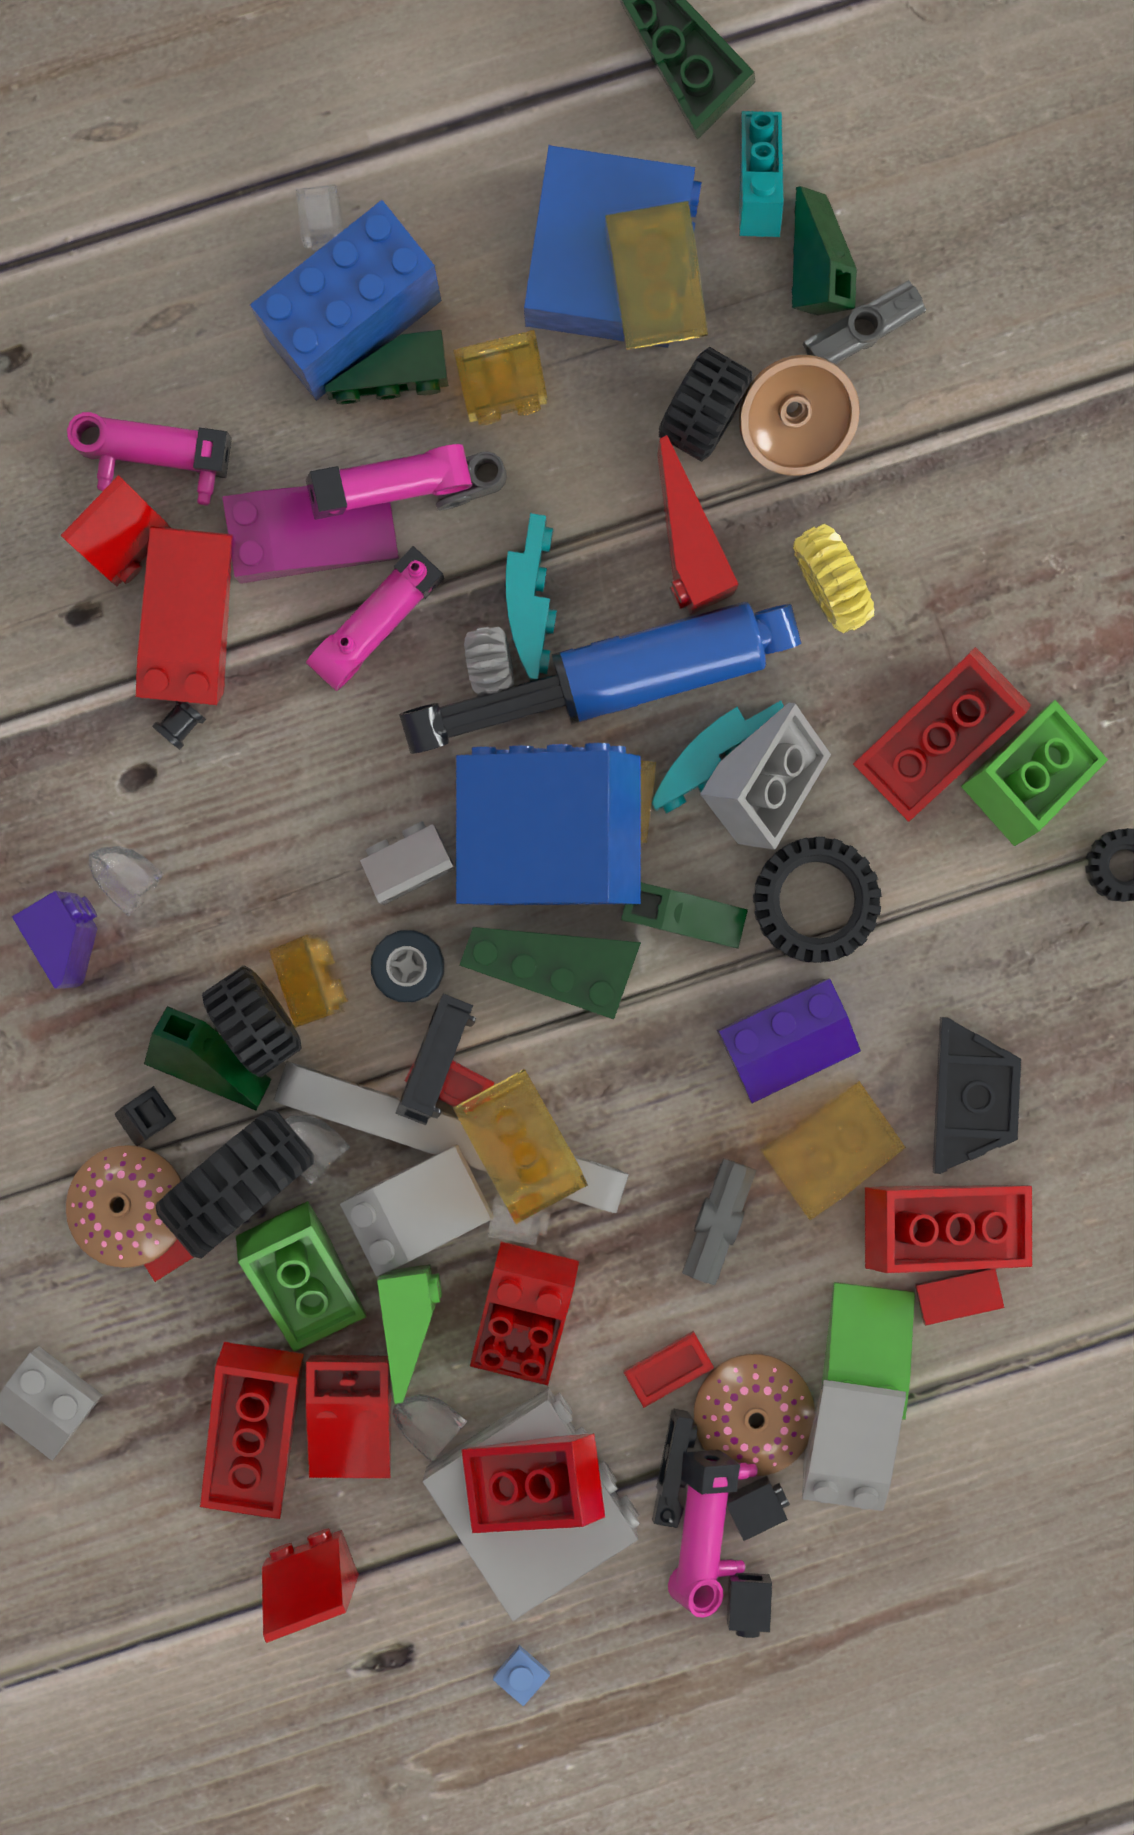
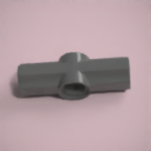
M908 280L869 304L856 307L850 315L805 340L803 346L807 355L824 358L836 365L858 351L872 347L882 337L925 313L926 308L918 290ZM859 319L869 320L874 326V333L871 335L859 334L855 330L854 322Z
M723 1158L714 1179L710 1196L705 1198L694 1228L696 1235L685 1262L683 1274L704 1283L716 1284L722 1265L725 1262L729 1245L734 1244L744 1217L742 1209L757 1171L756 1169Z

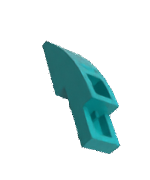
M530 513L525 551L524 553L508 551L506 565V602L509 624L517 654L530 681L538 680L540 673H548L551 650L543 649L546 633L554 634L557 610L550 609V598L535 596L536 591L544 592L547 568L540 567L542 551L550 552L553 528L546 527L547 518L545 515Z
M780 700L746 721L739 708L736 707L701 732L684 749L659 785L651 803L654 812L663 808L667 814L687 802L684 797L686 793L697 787L702 792L721 761L719 756L724 753L726 756L780 711L784 707L782 701Z

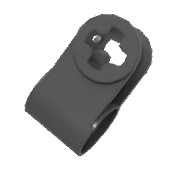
M488 451L466 457L472 487L456 493L437 495L439 499L436 503L437 510L452 509L464 505L471 500L501 490L505 485L507 474L500 457ZM490 463L498 467V474L494 480L482 482L477 479V471L482 465Z

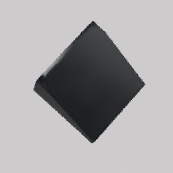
M154 1086L121 1107L115 1113V1117L136 1146H139L176 1120V1117Z

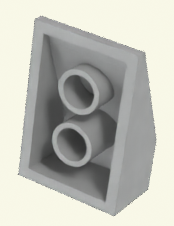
M788 703L719 762L700 795L737 844L775 850L831 754L795 703Z
M458 1144L376 1183L340 1203L376 1277L406 1264L495 1218Z
M829 1380L823 1381L803 1461L802 1499L859 1507L861 1509L884 1510L891 1485L906 1392Z

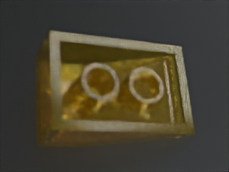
M684 201L605 215V232L626 350L708 336L689 202Z
M535 330L453 350L469 423L478 421L479 425L493 424L502 420V414L517 411L519 416L533 414L541 410L542 404L547 403V392Z
M525 1069L453 1107L515 1224L588 1186L578 1162Z
M858 1081L767 1144L760 1151L805 1216L812 1220L846 1196L906 1147L863 1085Z

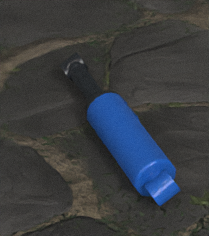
M741 602L621 637L615 636L584 647L552 654L556 671L555 675L509 687L498 693L484 694L439 707L438 703L416 707L400 713L399 716L410 753H421L448 744V738L562 706L566 707L571 725L608 713L611 714L633 708L639 704L763 670L766 667L765 654L787 650L800 645L802 642L792 604H783L753 613L748 602Z

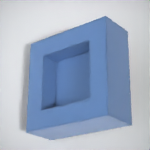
M519 1645L493 1675V1681L524 1706L548 1679L550 1671Z

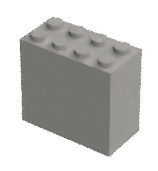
M549 1387L426 1466L422 1481L512 1621L638 1540L637 1526L640 1525L637 1517H639V1514L627 1495L620 1498L616 1490L618 1488L615 1484L617 1480L605 1461L599 1464L605 1518L584 1527L472 1533L462 1449L554 1436L587 1434L583 1427L575 1429L571 1423L573 1420L571 1414L573 1412L561 1393L554 1396Z

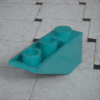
M742 111L739 236L780 237L784 205L782 112Z

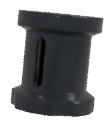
M175 701L176 705L162 722H155L152 727L181 750L184 746L182 741L197 723L203 724L206 718L187 702Z

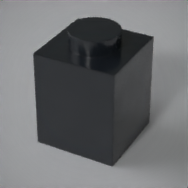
M768 1476L738 1489L737 1492L728 1494L727 1508L743 1541L788 1520L783 1508L789 1506L790 1503L780 1483L772 1486Z
M738 1573L729 1576L727 1624L729 1631H736L737 1636L756 1638L760 1636V1632H770L772 1581L769 1574Z

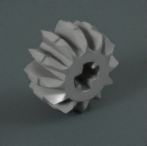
M488 626L477 628V631L467 632L464 639V648L472 689L478 696L498 693L513 687V665L509 643L504 631L500 627L489 628Z

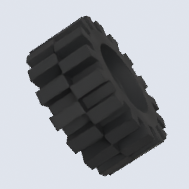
M1126 828L1107 832L1099 840H1095L1091 845L1093 847L1091 852L1087 853L1086 859H1089L1088 866H1085V870L1091 878L1088 881L1091 886L1097 888L1096 892L1099 895L1108 897V900L1134 901V878L1129 881L1118 880L1111 873L1109 866L1110 859L1115 852L1125 849L1134 853V829Z

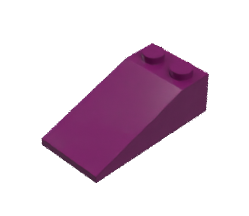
M307 486L222 496L228 534H233L232 563L234 576L240 584L399 559L390 502L345 510L343 515L315 520Z

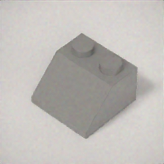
M423 821L402 831L404 839L392 845H389L386 839L365 850L368 857L360 860L379 904L385 905L456 870L434 824L426 827Z
M38 1346L28 1354L0 1392V1421L53 1461L103 1395Z

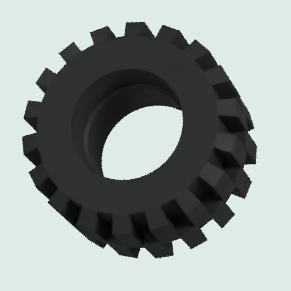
M711 347L702 351L692 364L665 412L659 426V438L668 435L673 446L701 462L709 457L738 410L743 396L752 382V371Z
M242 965L202 993L204 1007L214 1026L239 1061L248 1071L256 1076L262 1077L302 1049L300 1036L278 1000L263 980L245 965Z

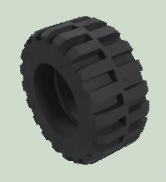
M269 1109L214 1152L155 1205L156 1213L190 1255L202 1259L314 1164L313 1152L279 1112Z

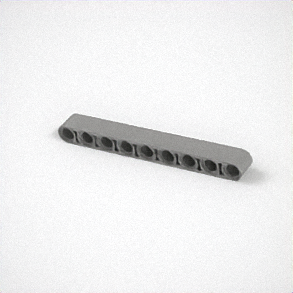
M286 1062L274 1097L275 1102L434 1155L458 1144L468 1166L601 1210L617 1213L629 1176L626 1172L445 1112H441L438 1119L429 1118L427 1124L423 1125L395 1114L401 1099L400 1097L292 1062Z

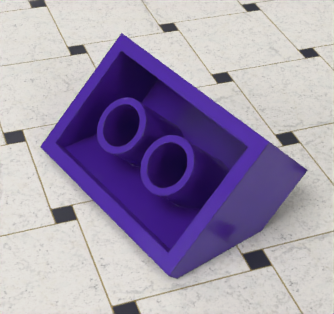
M54 891L12 916L54 989L77 988L84 984L98 929L93 921L97 917V913L86 896L80 898L76 893Z
M828 978L717 1030L751 1103L861 1052L849 1017L831 979Z

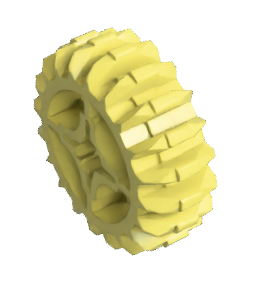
M822 524L816 528H810L803 532L802 536L795 539L794 555L803 573L802 576L805 578L809 589L828 621L832 623L835 629L842 633L863 626L866 621L874 616V602L871 599V593L867 588L860 568L854 561L846 544L841 540L840 535L830 526Z

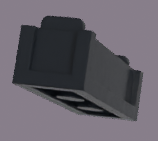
M444 993L436 1004L395 1114L426 1125L431 1117L438 1119L442 1110L435 1106L465 1026L472 1027L476 1021V1018L470 1015L473 1005Z

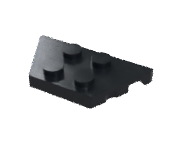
M940 1017L932 1171L934 1174L944 1173L947 1169L968 1160L976 1159L985 1155L988 1151L997 1147L1001 1148L1018 1140L1021 1058L993 1044L991 1041L961 1026L948 1017Z

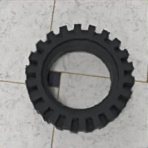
M817 836L799 839L774 853L765 863L760 875L757 877L755 893L753 894L756 920L759 922L763 935L771 942L770 944L791 958L812 963L839 960L844 956L855 952L854 950L862 946L877 925L876 920L881 912L880 897H882L881 888L877 884L879 879L876 872H873L869 866L870 862L866 857H862L856 848L842 843L841 840ZM811 862L827 863L840 870L851 883L854 892L852 915L842 929L829 937L811 938L799 934L789 926L783 917L780 908L782 885L787 876L795 868Z

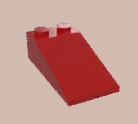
M666 435L660 438L657 456L674 580L671 582L670 590L679 609L686 607L689 614L692 615L734 595L738 587V581L669 437Z
M150 527L137 655L135 697L217 705L220 701L225 687L233 534Z
M974 647L860 756L853 765L910 822L1022 718L1031 707V704Z
M1032 1186L865 1187L866 1269L883 1273L1032 1267Z
M230 1342L223 1343L215 1366L200 1502L201 1508L280 1519L304 1360L303 1353Z
M329 1528L323 1529L308 1536V1543L293 1548L292 1543H287L269 1551L270 1557L266 1558L262 1566L263 1637L266 1643L347 1612L359 1574L342 1530L331 1534Z

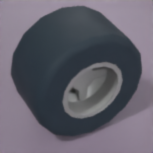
M399 930L387 935L376 946L371 957V975L376 987L386 997L398 1002H416L429 997L439 987L444 975V957L439 946L428 935L415 930Z

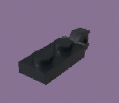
M671 1410L656 1485L658 1491L652 1517L654 1524L678 1528L684 1511L683 1506L678 1500L679 1489L686 1488L687 1485L681 1480L684 1452H687L688 1448H694L697 1437V1424H692L693 1418L685 1410Z

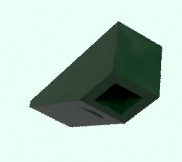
M798 186L796 187L794 209L792 308L817 316L855 309L857 268L826 194Z
M442 330L399 335L325 385L328 399H336L337 404L345 405L360 402V396L376 395L378 400H390L399 398L401 396L400 392L416 390L417 395L440 393V387L449 386Z
M641 882V904H624L621 921L739 949L748 909Z
M167 1006L151 1034L144 1065L257 1111L272 1079L266 1074L258 1077L248 1071L226 1044L222 1036L205 1021Z

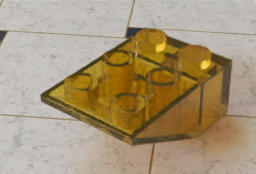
M307 934L269 950L295 1028L344 1012L342 1004L348 1002V998L341 979H333L329 965L334 964L335 959L328 940L321 941L319 935Z

